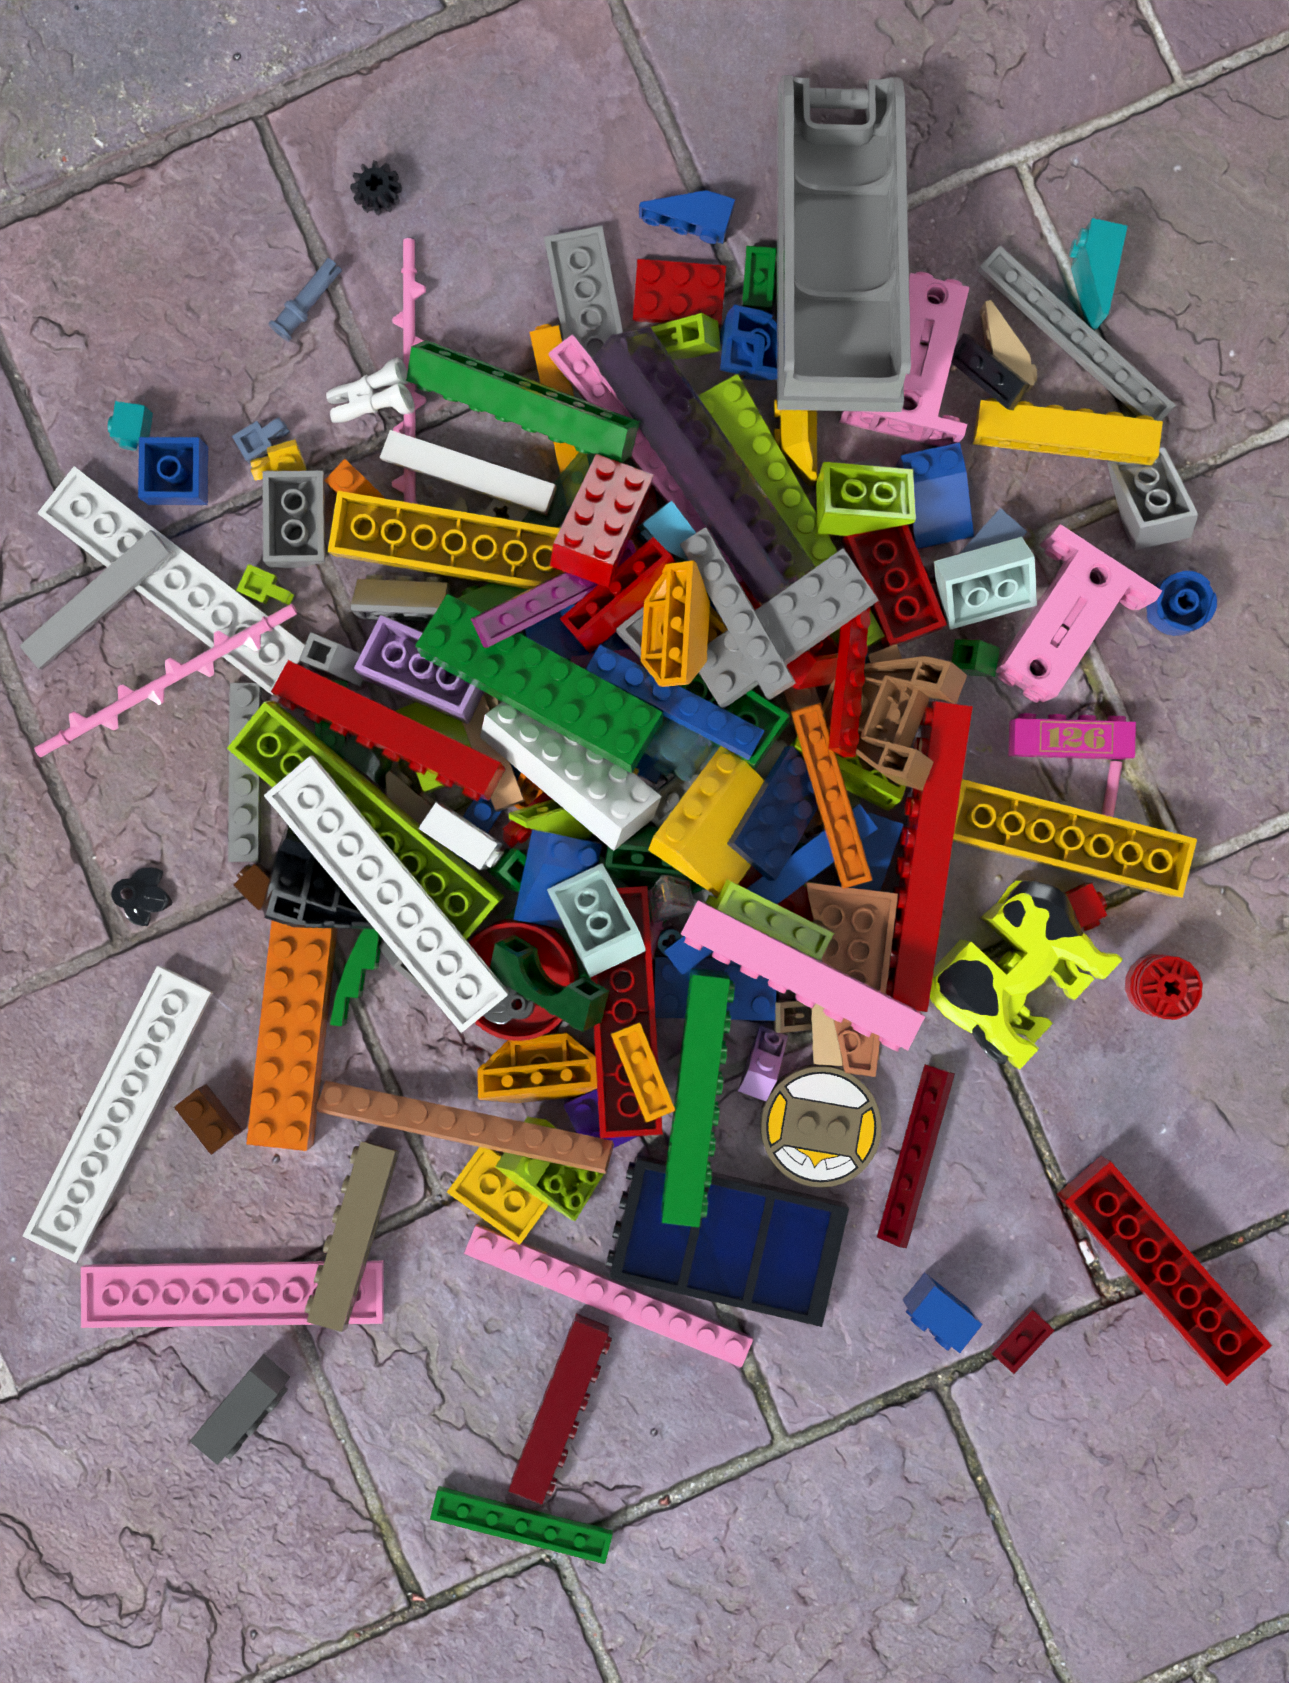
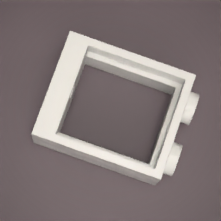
M435 803L418 828L479 870L487 869L488 867L494 868L504 853L500 850L503 845L501 842L444 804Z

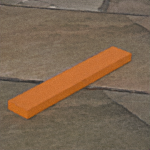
M818 703L791 711L841 887L844 889L872 881L835 752L828 749L830 733L822 705Z

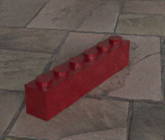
M575 1314L511 1478L508 1492L541 1505L546 1495L552 1496L557 1482V1478L553 1477L557 1466L562 1468L565 1463L568 1450L564 1449L568 1438L573 1440L579 1426V1422L575 1420L579 1410L585 1411L590 1398V1394L586 1392L590 1382H596L601 1369V1365H598L597 1362L601 1353L607 1354L612 1341V1337L608 1336V1325L580 1314Z

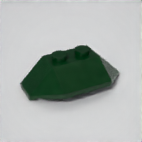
M643 826L616 850L613 851L609 846L607 847L605 868L609 872H613L618 879L629 887L647 886L650 891L690 895L705 889L648 850L653 836L660 827Z

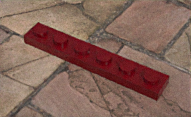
M926 1064L923 1067L877 1238L900 1248H907L955 1076V1073Z

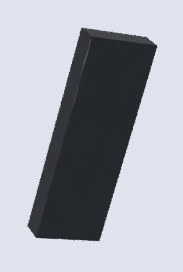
M963 333L955 346L951 363L1006 409L1013 411L1030 384L973 337Z

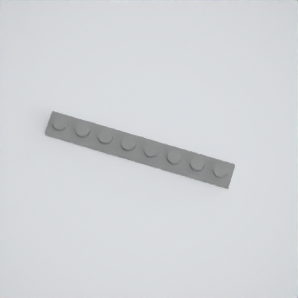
M1000 245L979 267L978 272L1136 416L1146 415L1153 417L1154 420L1162 421L1176 406Z

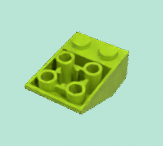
M527 1116L524 1121L557 1129L546 1119ZM504 1152L495 1166L515 1184L572 1221H576L604 1173Z

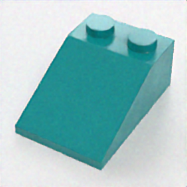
M1092 218L1085 228L1080 229L1078 238L1073 239L1069 257L1073 258L1071 272L1084 321L1092 330L1096 331L1109 315L1128 226Z

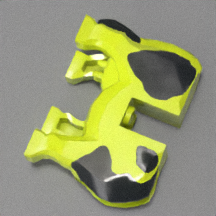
M1015 881L1008 886L999 900L980 917L1015 950L1013 953L1007 952L998 961L997 964L1000 967L992 962L971 941L960 939L934 967L930 992L931 1002L945 1017L967 1032L972 1033L987 1057L1001 1064L1009 1061L1018 1069H1021L1038 1051L1039 1048L1034 1043L1053 1024L1046 1017L1030 1015L1029 1009L1024 1006L1027 994L1042 986L1048 977L1051 976L1057 987L1063 988L1064 994L1069 999L1075 1000L1094 980L1091 975L1079 972L1076 965L1083 971H1090L1096 979L1103 980L1123 960L1116 953L1100 952L1094 946L1091 939L1081 931L1077 916L1068 897L1060 889L1037 881ZM1017 1034H1022L1025 1039L1021 1038Z

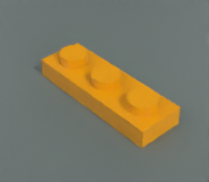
M637 1023L611 1034L646 1123L674 1112L675 1108L641 1024Z

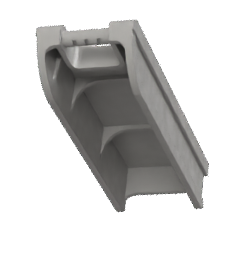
M782 75L780 82H778L777 410L901 412L904 404V380L906 374H910L911 368L905 93L902 78L869 79L867 89L809 88V78ZM810 108L865 109L866 124H816L810 119Z

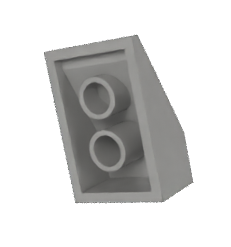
M1165 447L1159 449V456L1152 466L1108 460L1107 465L1123 529L1134 551L1191 538L1198 513Z

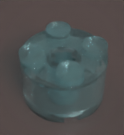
M663 716V722L653 736L645 753L656 762L654 767L661 774L669 776L672 773L682 780L689 782L710 755L714 742Z

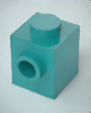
M115 401L113 416H110L108 419L110 437L119 444L120 448L137 451L139 437H150L153 413L145 405Z

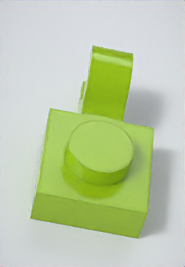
M250 564L247 565L236 590L240 594L263 604H267L269 597H272L289 605L295 596L290 591L275 585L278 579L277 576Z

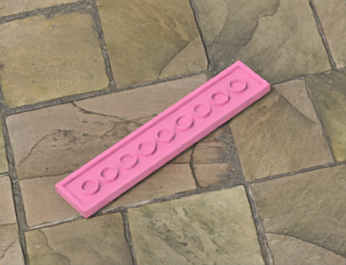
M384 1260L367 1261L349 1324H382L384 1322ZM325 1261L83 1265L81 1267V1328L315 1325L307 1322L309 1314L305 1313V1308L309 1296L315 1295L318 1283H314L317 1268L319 1265H324Z

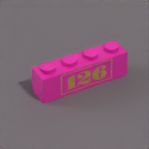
M1021 713L1018 714V718L1009 721L1008 757L1135 758L1136 722H1126V716H1108L1107 721H1096L1095 715H1079L1078 720H1066V715L1050 714L1048 719H1036V714Z

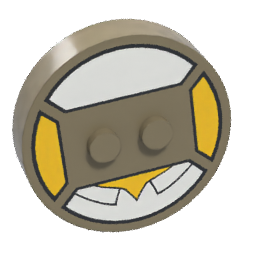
M819 1064L805 1065L782 1076L775 1083L767 1101L763 1102L759 1121L761 1139L773 1164L788 1178L811 1187L837 1186L859 1175L876 1154L882 1130L879 1108L868 1088L854 1075L845 1073L844 1069L832 1065Z

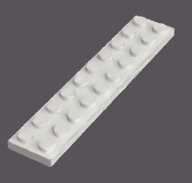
M75 466L38 511L40 516L107 568L150 530L155 531L173 555L134 589L211 648L214 647V633L219 630L231 638L261 621L262 617H268ZM277 625L271 632L266 631L261 634V649L255 651L243 644L222 657L271 695L275 696L271 690L286 662L290 660L300 665L302 662L299 661L305 644L283 627Z
M309 756L264 795L461 1033L509 995L510 992L314 756Z
M161 965L156 967L23 1237L75 1263L81 1260L213 991Z

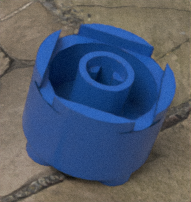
M1181 571L1158 582L1155 586L1162 590L1155 602L1146 606L1147 620L1150 624L1164 634L1181 636L1201 628L1212 619L1217 608V596L1210 586V581L1205 576L1194 571ZM1178 599H1181V605L1185 606V608L1182 609L1180 607Z

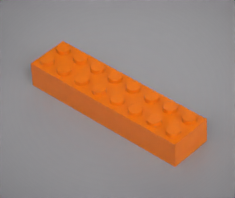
M271 920L246 1145L307 1151L314 1146L317 1119L316 1106L320 1092L338 928H297Z

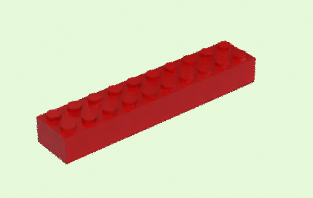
M937 701L928 702L920 725H922L921 736L916 737L914 749H917L931 759L933 765L923 790L913 788L912 797H907L905 804V815H909L907 827H903L900 843L905 845L903 857H898L896 874L900 875L899 887L895 886L893 889V893H897L898 898L886 995L917 1011L928 1012L973 708V706Z

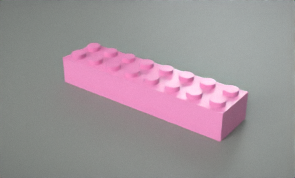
M700 899L697 901L681 932V935L686 937L684 943L700 951L704 946L714 951L712 954L713 958L729 965L731 960L740 964V971L754 979H757L759 975L769 979L767 982L768 986L784 994L787 989L796 993V1000L808 1007L813 1008L815 1003L822 1006L826 1016L840 1023L843 1018L851 1021L850 1026L854 1030L867 1037H870L871 1033L880 1036L878 1040L881 1041V1044L898 1052L900 1047L907 1051L909 1050L925 1019L922 1013L718 911Z

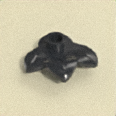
M158 868L138 869L130 879H121L112 888V900L117 906L124 908L127 919L135 925L148 926L151 917L150 912L163 911L173 903L170 896L157 886L163 876V871ZM130 888L133 891V896L130 899L122 898V889Z

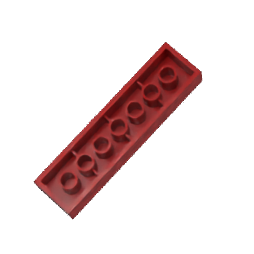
M648 887L616 888L640 931L646 951L591 977L592 981L609 990L602 1021L594 1026L600 1138L663 1135L662 1116L646 1123L611 1036L615 1032L640 1023L659 1068Z
M1102 1155L1099 1156L1056 1194L1209 1370L1226 1386L1272 1346L1110 1160Z

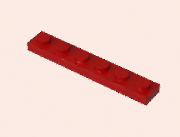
M863 576V578L873 591V582L867 579L865 576ZM870 607L840 627L828 749L845 758L856 757V748L859 742L858 727L859 717L862 712L861 697L862 686L865 682L864 666L865 656L868 652L867 635L871 622Z

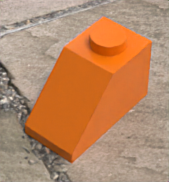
M346 459L324 480L336 494L337 491L386 499Z

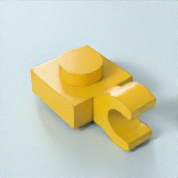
M296 439L267 447L268 456L250 461L252 466L251 472L255 480L263 479V471H306V464Z

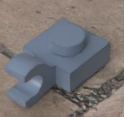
M276 418L264 427L256 421L232 437L246 462L251 464V460L261 458L267 454V447L273 446L272 440L280 439L289 434L290 431L284 421L282 422L280 418Z

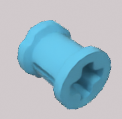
M667 929L659 936L658 948L665 956L667 955L664 950L667 946L662 944L663 939L667 940L669 935L673 934L677 941L682 937L681 933L677 930Z

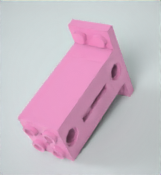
M926 272L910 273L911 368L910 374H906L904 380V408H902L901 412L842 411L839 423L936 447L959 443L963 439L967 424L961 423L957 417L944 415L941 418L938 417L970 287L963 286L960 281L954 279H946L945 281L935 279Z
M1061 524L1048 533L1039 546L1045 549L1044 552L1048 557L1056 561L1061 559L1064 563L1037 602V606L1034 607L999 660L996 672L999 674V680L1012 687L1014 684L1024 690L1023 695L1035 703L1039 701L1043 703L1057 697L1118 602L1131 610H1135V608L1140 610L1155 602L1162 590ZM1030 666L1034 668L1035 675L1031 673Z

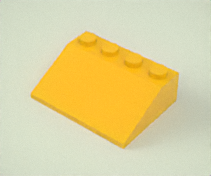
M720 746L655 833L648 850L716 897L719 896L727 879L738 885L751 865L727 843L764 780L746 761Z

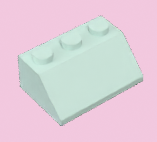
M1022 537L934 561L936 586L950 630L1037 606L1035 556Z

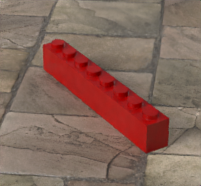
M290 660L286 662L271 690L279 699L277 703L290 711L298 708L305 712L303 714L304 717L317 724H320L321 720L331 724L329 729L341 736L346 737L347 733H350L357 737L356 742L371 750L373 746H376L383 750L382 755L395 762H399L401 758L409 762L408 767L419 774L425 775L428 771L437 776L435 779L437 782L448 788H452L453 784L463 788L462 794L475 801H479L480 797L489 801L506 770L501 762Z

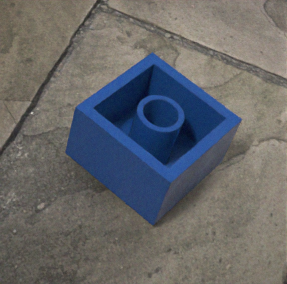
M139 437L138 498L148 505H208V445L199 437Z
M925 1272L903 1298V1302L908 1308L905 1312L911 1317L910 1320L924 1332L927 1328L930 1329V1333L935 1336V1341L947 1351L952 1347L958 1353H961L983 1325L967 1305Z

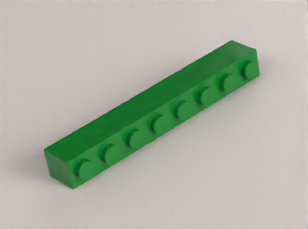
M428 340L411 346L406 381L416 384V387L422 391H434L443 395L442 397L445 400L459 401L469 405L468 407L473 411L488 412L495 415V418L499 421L513 422L521 425V428L527 432H539L547 435L549 440L556 443L565 442L575 446V449L581 453L599 454L621 463L632 456L640 423L637 420Z

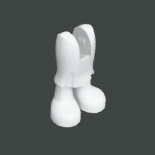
M398 357L393 358L381 370L369 376L364 375L355 382L334 387L326 392L327 401L331 404L349 401L348 404L337 406L330 410L331 421L333 423L348 422L367 413H377L378 409L384 407H393L400 414L413 413L415 410L413 397L407 387L404 386L408 384V381H406L407 368L403 361ZM391 386L388 389L383 390L381 392H377L376 390L380 387Z

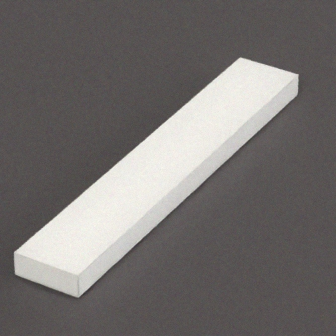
M392 430L389 431L380 455L382 461L546 516L557 486L553 483Z

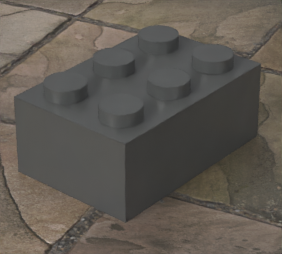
M263 1354L205 1421L190 1442L217 1466L224 1457L230 1460L248 1436L250 1437L259 1427L266 1415L281 1401L284 1394L288 1391V1388L284 1385L290 1376Z

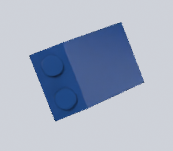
M960 442L901 455L896 463V467L913 469L916 520L915 523L910 524V529L917 550L974 537L967 472Z
M532 830L514 920L566 929L547 889L597 866L602 844Z

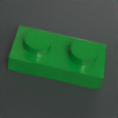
M746 246L743 307L771 311L776 248Z

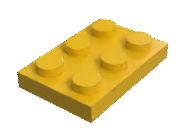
M479 1147L447 1193L520 1245L548 1205L515 1184L495 1167L502 1157L500 1153L492 1149Z

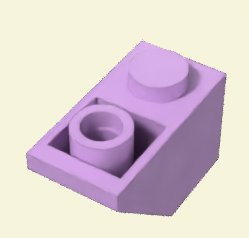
M763 1026L759 1027L742 1074L739 1092L767 1101L778 1078L788 1038L787 1035L776 1033Z

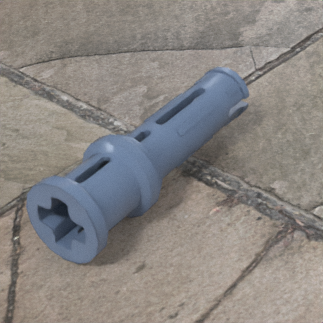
M330 258L325 260L294 300L290 299L285 302L284 310L275 321L271 320L268 323L270 328L287 342H290L292 339L291 334L301 322L305 323L308 320L307 317L309 315L307 312L338 274L342 272L339 266L335 267L336 263Z

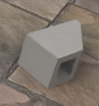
M310 632L299 661L361 687L363 679L354 669L361 655L360 653Z

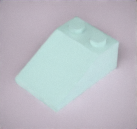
M603 863L547 889L590 978L646 951L640 931Z

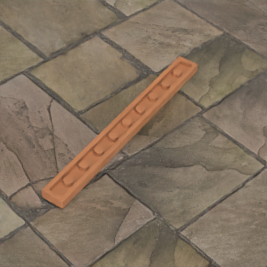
M325 1081L316 1106L319 1113L604 1174L607 1173L614 1147L612 1140Z

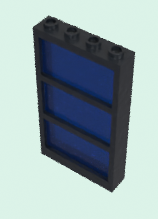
M637 1155L635 1162L629 1161L626 1179L631 1180L628 1192H622L619 1209H623L624 1213L622 1221L616 1220L612 1238L617 1239L615 1250L609 1249L605 1266L606 1268H611L610 1278L815 1326H823L849 1212V1207L845 1202L712 1172L710 1188L704 1187L708 1199L706 1218H700V1226L662 1223L661 1210L667 1161Z

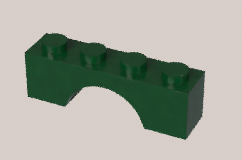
M516 935L495 943L490 970L504 986L510 987L525 999L533 1001L546 1009L548 1013L559 1017L569 1023L574 1029L582 1032L602 1021L609 990L587 977H583L567 986L557 984L543 970L539 960L538 948Z

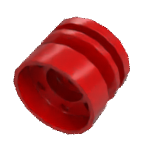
M1163 954L1146 955L1130 966L1125 977V991L1132 1005L1137 1010L1157 1018L1177 1020L1188 1016L1197 1008L1202 997L1203 983L1198 970L1190 962L1180 957ZM1165 982H1169V987L1172 989L1170 993L1166 992Z

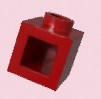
M1083 883L1064 892L1073 907L1080 928H1083L1084 931L1099 926L1101 924L1100 919L1108 916L1104 909L1107 908L1106 900L1100 891L1096 892L1093 883Z

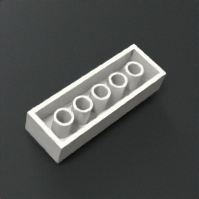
M501 702L485 714L480 738L613 851L654 818L662 796L634 773L631 774L504 702Z

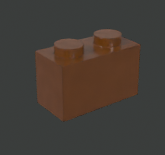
M207 1084L197 1088L174 1106L178 1114L211 1155L243 1131Z

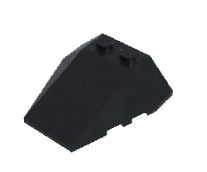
M287 824L275 855L262 905L264 918L297 928L374 929Z

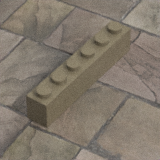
M361 1141L360 1146L354 1147L350 1158V1163L354 1164L350 1176L346 1175L341 1188V1193L345 1194L342 1205L336 1206L332 1218V1223H336L333 1235L327 1236L324 1244L323 1253H327L324 1265L318 1266L315 1274L314 1283H318L315 1295L309 1296L306 1304L305 1313L309 1314L307 1318L308 1323L339 1332L347 1329L400 1151L366 1141Z

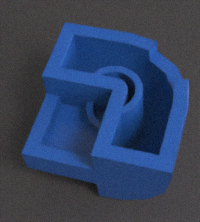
M738 305L732 306L726 315L720 333V344H722L720 371L744 375L743 379L767 381L777 379V323L772 319L773 315L762 310Z

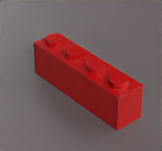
M652 537L617 568L609 588L597 585L565 613L560 620L588 653L591 654L599 645L614 634L621 624L644 607V601L655 582L663 574V568L666 564L676 563L675 560Z

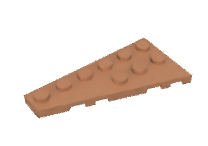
M806 882L813 922L834 933L821 961L886 994L898 894L856 888L842 889L840 886ZM843 1018L841 1023L834 1020L844 1072L876 1077L880 1045L878 1039L880 1036L871 1033L870 1037H867L857 1032L850 1026L852 1022Z

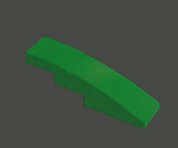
M363 929L348 958L336 992L330 1025L342 1027L347 1024L350 997H362L366 969L375 970L379 968L381 954L379 946L382 944L383 938L375 929Z

